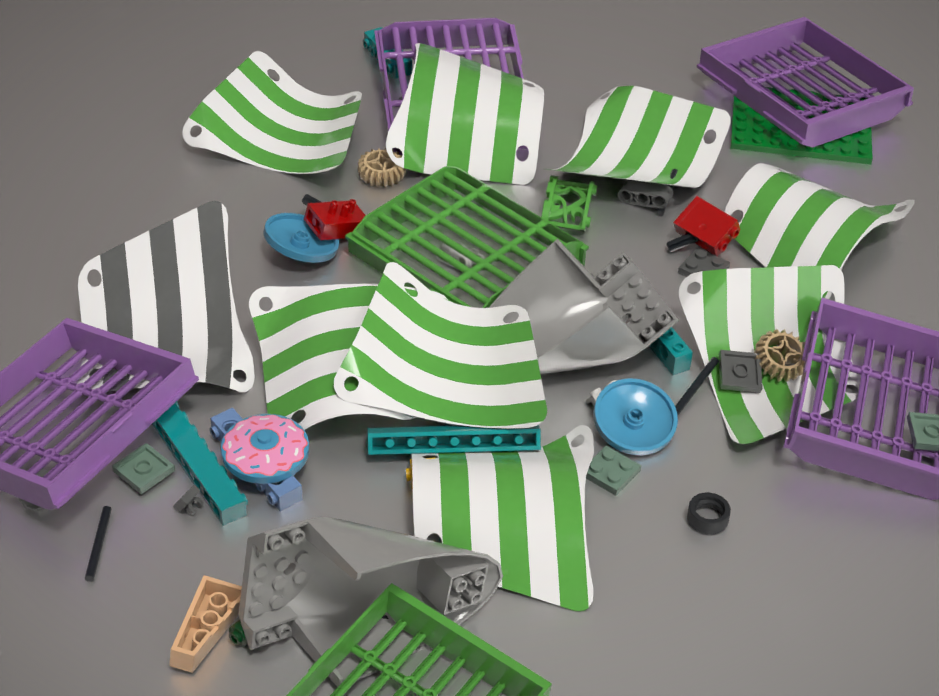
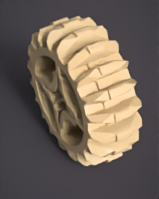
M379 148L378 150L371 149V152H365V155H361L358 162V173L361 180L365 184L370 183L371 186L386 187L389 185L392 187L393 183L398 184L399 181H402L406 173L405 168L396 165L391 160L386 148L384 150ZM393 152L396 158L402 157V155H399V152Z
M776 329L761 336L755 345L754 353H760L756 356L755 360L761 359L759 364L761 369H764L763 375L770 374V380L777 377L778 382L782 379L785 382L790 379L794 380L802 375L805 363L802 360L805 342L799 341L800 336L795 338L793 331L787 334L785 329L781 333Z

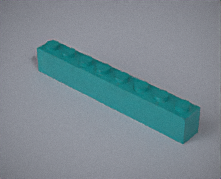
M176 401L152 423L153 427L190 480L200 490V494L223 526L247 516L246 506L248 505V500L245 494H240L234 479L230 480L226 468L223 465L220 466L213 451L210 452L205 439L199 437L197 428L194 424L191 425L189 423L185 411L181 412Z
M539 425L529 428H483L470 426L367 428L368 455L541 450V429Z

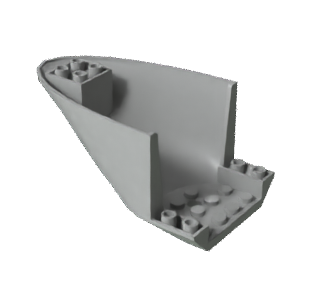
M558 238L535 258L489 307L518 305L528 312L540 375L621 362L647 348L679 321L674 312L625 252H622L593 277ZM517 312L508 313L503 318V321L505 323H512L518 319L519 314ZM631 318L630 322L625 323L627 319Z
M317 517L263 532L247 539L238 615L251 650L293 636L316 662L327 649L331 648L391 583L456 624L461 625L494 594L503 578L500 563L488 554L342 519ZM386 612L385 615L389 619L381 618L357 645L366 651L372 650L396 622ZM402 630L378 658L386 664L391 663L414 636ZM422 642L413 653L419 651L427 645ZM350 652L328 677L338 687L362 659ZM370 666L358 680L372 675L379 670Z

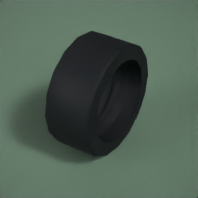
M699 493L689 502L687 520L694 530L702 534H718L724 531L729 523L731 507L727 500L716 493ZM705 507L712 508L718 511L721 517L706 519L700 516L696 510Z

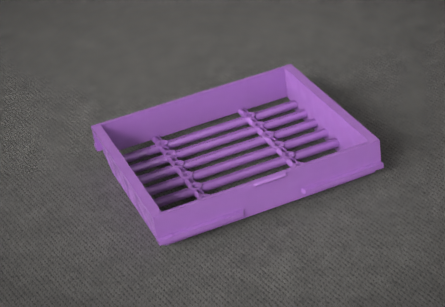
M806 17L702 48L700 63L696 66L702 73L793 139L809 147H815L889 121L906 106L913 105L911 99L914 88ZM804 42L822 54L823 57H815L799 45ZM795 50L809 61H803L791 52ZM783 55L797 65H790L779 56ZM771 59L784 69H777L766 60ZM831 60L872 88L860 87L827 65L826 62ZM758 63L763 68L771 72V74L762 72L761 70L756 68L754 64ZM745 67L759 78L750 77L740 69ZM813 67H820L857 93L847 91ZM800 71H807L844 97L835 96ZM787 75H794L831 102L823 101ZM774 79H781L818 106L809 105ZM766 82L803 108L804 111L797 110L764 87L762 83ZM876 92L881 93V95L874 96L872 94H875Z
M498 18L395 22L374 31L379 69L382 73L384 87L383 98L388 131L394 121L392 107L401 106L408 88L403 59L412 58L415 64L416 43L430 45L435 48L446 47L444 51L463 56L469 60H472V55L482 56L483 65L489 67L491 66L488 54H497L501 70L508 74L509 70L505 54L510 53L515 76L524 79L521 68L522 57L515 26ZM487 45H496L497 47H489V48H487L486 46H487ZM469 46H480V48H470ZM453 47H463V49H453ZM395 49V52L384 53V50ZM402 49H412V51L402 52ZM385 59H395L397 61L402 100L391 101ZM524 145L518 147V149H528ZM392 148L393 152H399V155H403L399 148Z
M821 298L817 311H812L802 355V360L805 361L799 392L793 398L783 447L790 449L805 462L923 498L938 500L939 451L914 449L913 444L904 442L902 438L909 389L921 393L919 413H927L929 395L939 398V389L933 388L931 385L933 368L939 369V332ZM818 329L827 335L822 355L814 353ZM834 338L846 342L842 361L831 356ZM854 344L866 348L862 367L851 362ZM873 350L885 353L883 372H878L871 368ZM893 356L905 359L903 378L895 377L891 374ZM816 361L821 363L812 412L807 413L802 411L811 363ZM913 362L925 365L922 384L911 380ZM829 366L841 369L832 419L824 418L820 415ZM849 372L861 375L852 426L844 424L840 420ZM869 377L881 381L873 432L864 430L861 427ZM889 383L901 387L894 438L884 436L882 433ZM800 419L809 422L808 429L799 426ZM821 425L830 428L829 435L817 432V426ZM838 431L851 434L850 441L837 438ZM859 437L871 440V448L858 444ZM880 443L891 446L892 454L880 451ZM901 450L913 453V459L900 457ZM922 456L934 459V465L930 466L921 463Z
M69 318L64 319L15 361L0 371V407L36 377L43 380L0 417V428L52 384L58 386L10 428L0 432V447L4 443L11 445L0 454V490L47 510L61 508L199 380V377L194 373L190 358ZM70 348L77 351L54 372H43ZM85 357L88 360L71 376L60 378L82 358ZM97 363L103 365L84 383H75ZM110 370H119L101 387L91 389ZM127 374L134 376L116 393L106 394ZM143 379L150 381L131 399L121 400ZM67 389L73 391L25 434L13 437ZM82 395L88 396L85 401L38 442L29 443L33 437ZM96 401L104 402L56 446L44 449L46 445ZM113 406L119 408L67 455H60L65 448ZM23 449L26 451L11 465L5 463L18 450ZM35 455L42 457L27 471L20 469ZM51 461L58 463L45 476L40 477L36 475Z

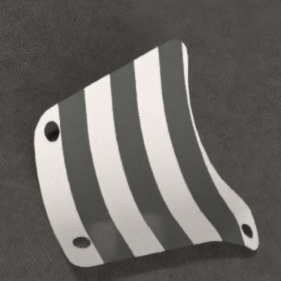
M207 202L96 256L84 265L78 279L81 323L190 358L194 373L199 377L197 382L210 383L238 392H247L253 387L255 379L253 357L240 329L236 314L228 256V214L226 207L221 202ZM93 269L98 270L102 277L101 283L97 287H92L87 280L88 273ZM85 357L82 358L81 366L88 361ZM97 363L78 380V384L84 383L90 378L89 374L91 371L100 369L103 365ZM237 369L246 373V381L238 382L234 379L233 372ZM110 370L91 389L101 387L119 370ZM127 374L109 391H118L134 376ZM143 379L133 389L143 388L150 381Z

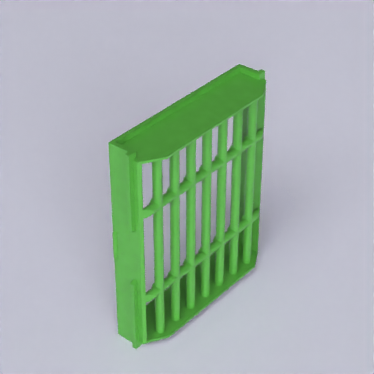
M444 166L367 214L353 232L345 235V238L348 240V251L382 274L388 263H398L430 291L444 295L450 302L471 307L449 293L453 289H461L483 303L484 306L482 308H489L507 286L501 288L478 272L487 270L509 285L514 278L491 263L500 261L520 274L525 268L505 256V254L513 252L531 263L536 257L519 248V244H527L540 253L547 248L530 238L531 236L548 246L558 238L583 266H585L586 251L589 249V246L456 166ZM454 190H458L459 192L463 193V194L466 195V196L463 197V196H461L460 194H458L457 192H455ZM447 195L457 202L450 205L441 198ZM471 201H476L477 203L481 204L485 208L489 209L490 211L494 212L495 214L499 215L500 217L504 218L505 220H507L508 222L512 223L513 225L517 226L525 232H520L519 230L515 229L511 225L507 224L506 222L502 221L501 219L497 218L493 214L489 213L488 211L484 210L483 208L479 207ZM435 204L442 208L443 211L438 214L428 207ZM467 207L516 238L512 241L506 240L459 211V209ZM422 212L431 219L424 222L415 215ZM455 216L503 247L495 250L447 220L446 217ZM408 220L416 225L417 228L411 231L403 226L402 223ZM435 224L443 225L489 254V256L482 259L432 226ZM395 229L404 236L396 239L388 232ZM422 233L432 235L476 263V265L469 268L419 235ZM381 237L390 245L383 250L373 242ZM416 242L463 274L455 277L407 246L406 243ZM395 250H401L450 283L443 288L391 255V253ZM473 279L495 294L488 298L466 284L465 281ZM407 282L404 284V287L415 288L411 283Z
M391 583L331 648L327 649L310 667L308 673L287 696H310L350 652L361 658L362 661L330 696H343L370 666L375 667L382 673L362 696H375L390 678L402 685L393 696H406L410 691L418 696H437L461 667L473 675L455 696H468L481 680L493 687L486 696H499L501 692L507 696H549L552 683ZM386 612L396 622L372 650L366 651L357 645ZM402 630L414 636L391 663L386 664L378 658ZM422 642L433 648L431 653L410 676H405L397 671ZM441 655L453 661L430 689H425L417 684Z

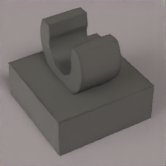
M193 485L173 507L178 512L185 507L186 512L193 515L197 510L193 508L192 504H195L198 508L204 504L201 498L195 497L200 490Z

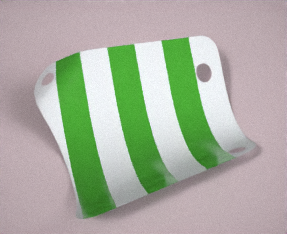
M416 43V59L403 102L387 135L386 149L391 160L402 168L432 175L444 166H456L478 180L517 185L530 183L535 176L544 104V90L542 87L528 80L433 46ZM523 83L533 84L535 87H529ZM522 145L526 146L529 150V156L525 161H519L516 156L518 147ZM392 148H399L402 151V157L396 158Z
M255 51L198 105L183 127V138L190 146L212 150L242 162L273 171L294 174L329 171L339 166L346 157L362 93L354 91L339 96H326L314 93L295 82L267 54ZM272 69L279 74L280 80H272L268 76L267 70ZM356 96L352 102L344 104L348 98ZM193 126H200L202 129L201 134L197 137L190 135V130Z
M639 86L615 87L605 93H610L607 98L600 99L601 97H599L587 108L583 135L577 150L565 165L553 169L555 171L697 188L705 182L715 165L729 130L731 119L725 110ZM708 130L716 132V139L711 144H706L703 139L704 134ZM672 169H677L678 171L676 176L673 179H671L670 174Z
M759 163L753 166L740 180L729 199L725 213L731 216L736 210L743 212V218L739 222L740 232L734 239L765 267L834 265L841 270L852 250L865 235L882 223L904 218L912 209L915 201L910 199L891 205H867L780 168ZM901 206H907L906 209L903 211H894L896 208H899ZM826 291L822 298L829 299L832 292Z
M390 262L386 265L359 332L334 378V389L338 397L349 403L368 405L428 420L470 427L529 428L537 426L544 421L547 415V405L528 312L518 305L474 308L455 304L430 291L398 263ZM405 283H411L418 292L417 297H412L406 292L404 288ZM517 312L519 314L518 319L512 323H505L503 321V318L508 313ZM350 376L357 378L359 381V385L354 391H347L344 387V381Z
M834 265L734 268L701 271L690 274L683 280L679 288V299L706 366L712 357H716L719 360L718 354L720 350L754 353L755 345L761 336L776 329L780 333L785 329L787 334L793 331L795 338L800 336L799 341L805 342L812 311H817L821 298L826 291H831L834 294L836 302L844 304V275ZM692 282H698L701 286L700 291L696 294L687 292V287ZM818 329L814 353L822 355L827 335L820 329ZM834 338L831 353L834 359L843 360L846 342ZM816 361L811 363L802 411L807 413L812 412L821 363ZM718 362L708 377L730 438L734 442L748 444L788 427L793 398L799 392L802 375L794 380L790 379L785 382L782 379L778 382L777 377L770 380V374L763 375L764 369H761L763 386L761 393L720 389ZM829 366L820 414L834 409L841 372L839 368ZM849 372L847 385H854L859 389L861 376ZM845 391L843 405L856 400L858 392L848 393Z
M378 284L266 286L255 290L249 299V309L262 352L268 414L281 415L291 419L295 412L304 410L306 416L298 423L304 430L324 420L351 414H376L401 420L416 418V416L392 410L346 402L338 397L334 389V378L359 332ZM404 287L410 296H418L416 288ZM432 291L433 293L442 297L443 299L448 300L444 295ZM269 297L272 300L273 307L271 310L263 311L260 309L259 301L261 298ZM353 376L346 378L344 381V387L347 391H354L359 385L358 379Z
M585 425L578 426L567 435L542 446L541 450L412 453L415 537L427 539L430 534L435 533L440 536L442 544L488 554L501 565L503 578L498 587L573 611L588 609L593 601L594 589L586 543L585 482L594 454L592 430ZM578 435H583L584 442L578 447H572V440ZM426 455H434V456H437L438 458H435V459H425V458H423V456H426Z

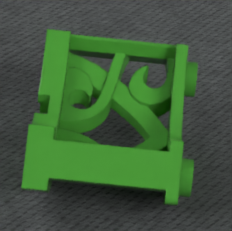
M551 175L546 190L547 198L549 199L544 200L541 218L558 228L585 232L586 228L590 227L591 217H588L592 195L596 196L597 185L594 184V181H590V184L558 180L559 176ZM574 193L580 199L566 206V201L561 195ZM570 214V218L574 223L575 216H579L581 218L580 224H568L567 215ZM563 218V223L550 221Z

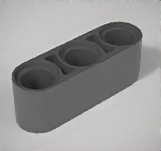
M627 180L617 196L621 202L626 204L663 209L673 197V190L667 185Z

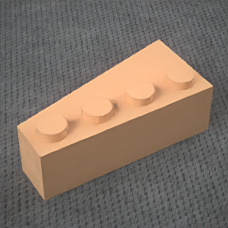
M203 576L171 647V667L191 673L194 672L238 617L242 586Z

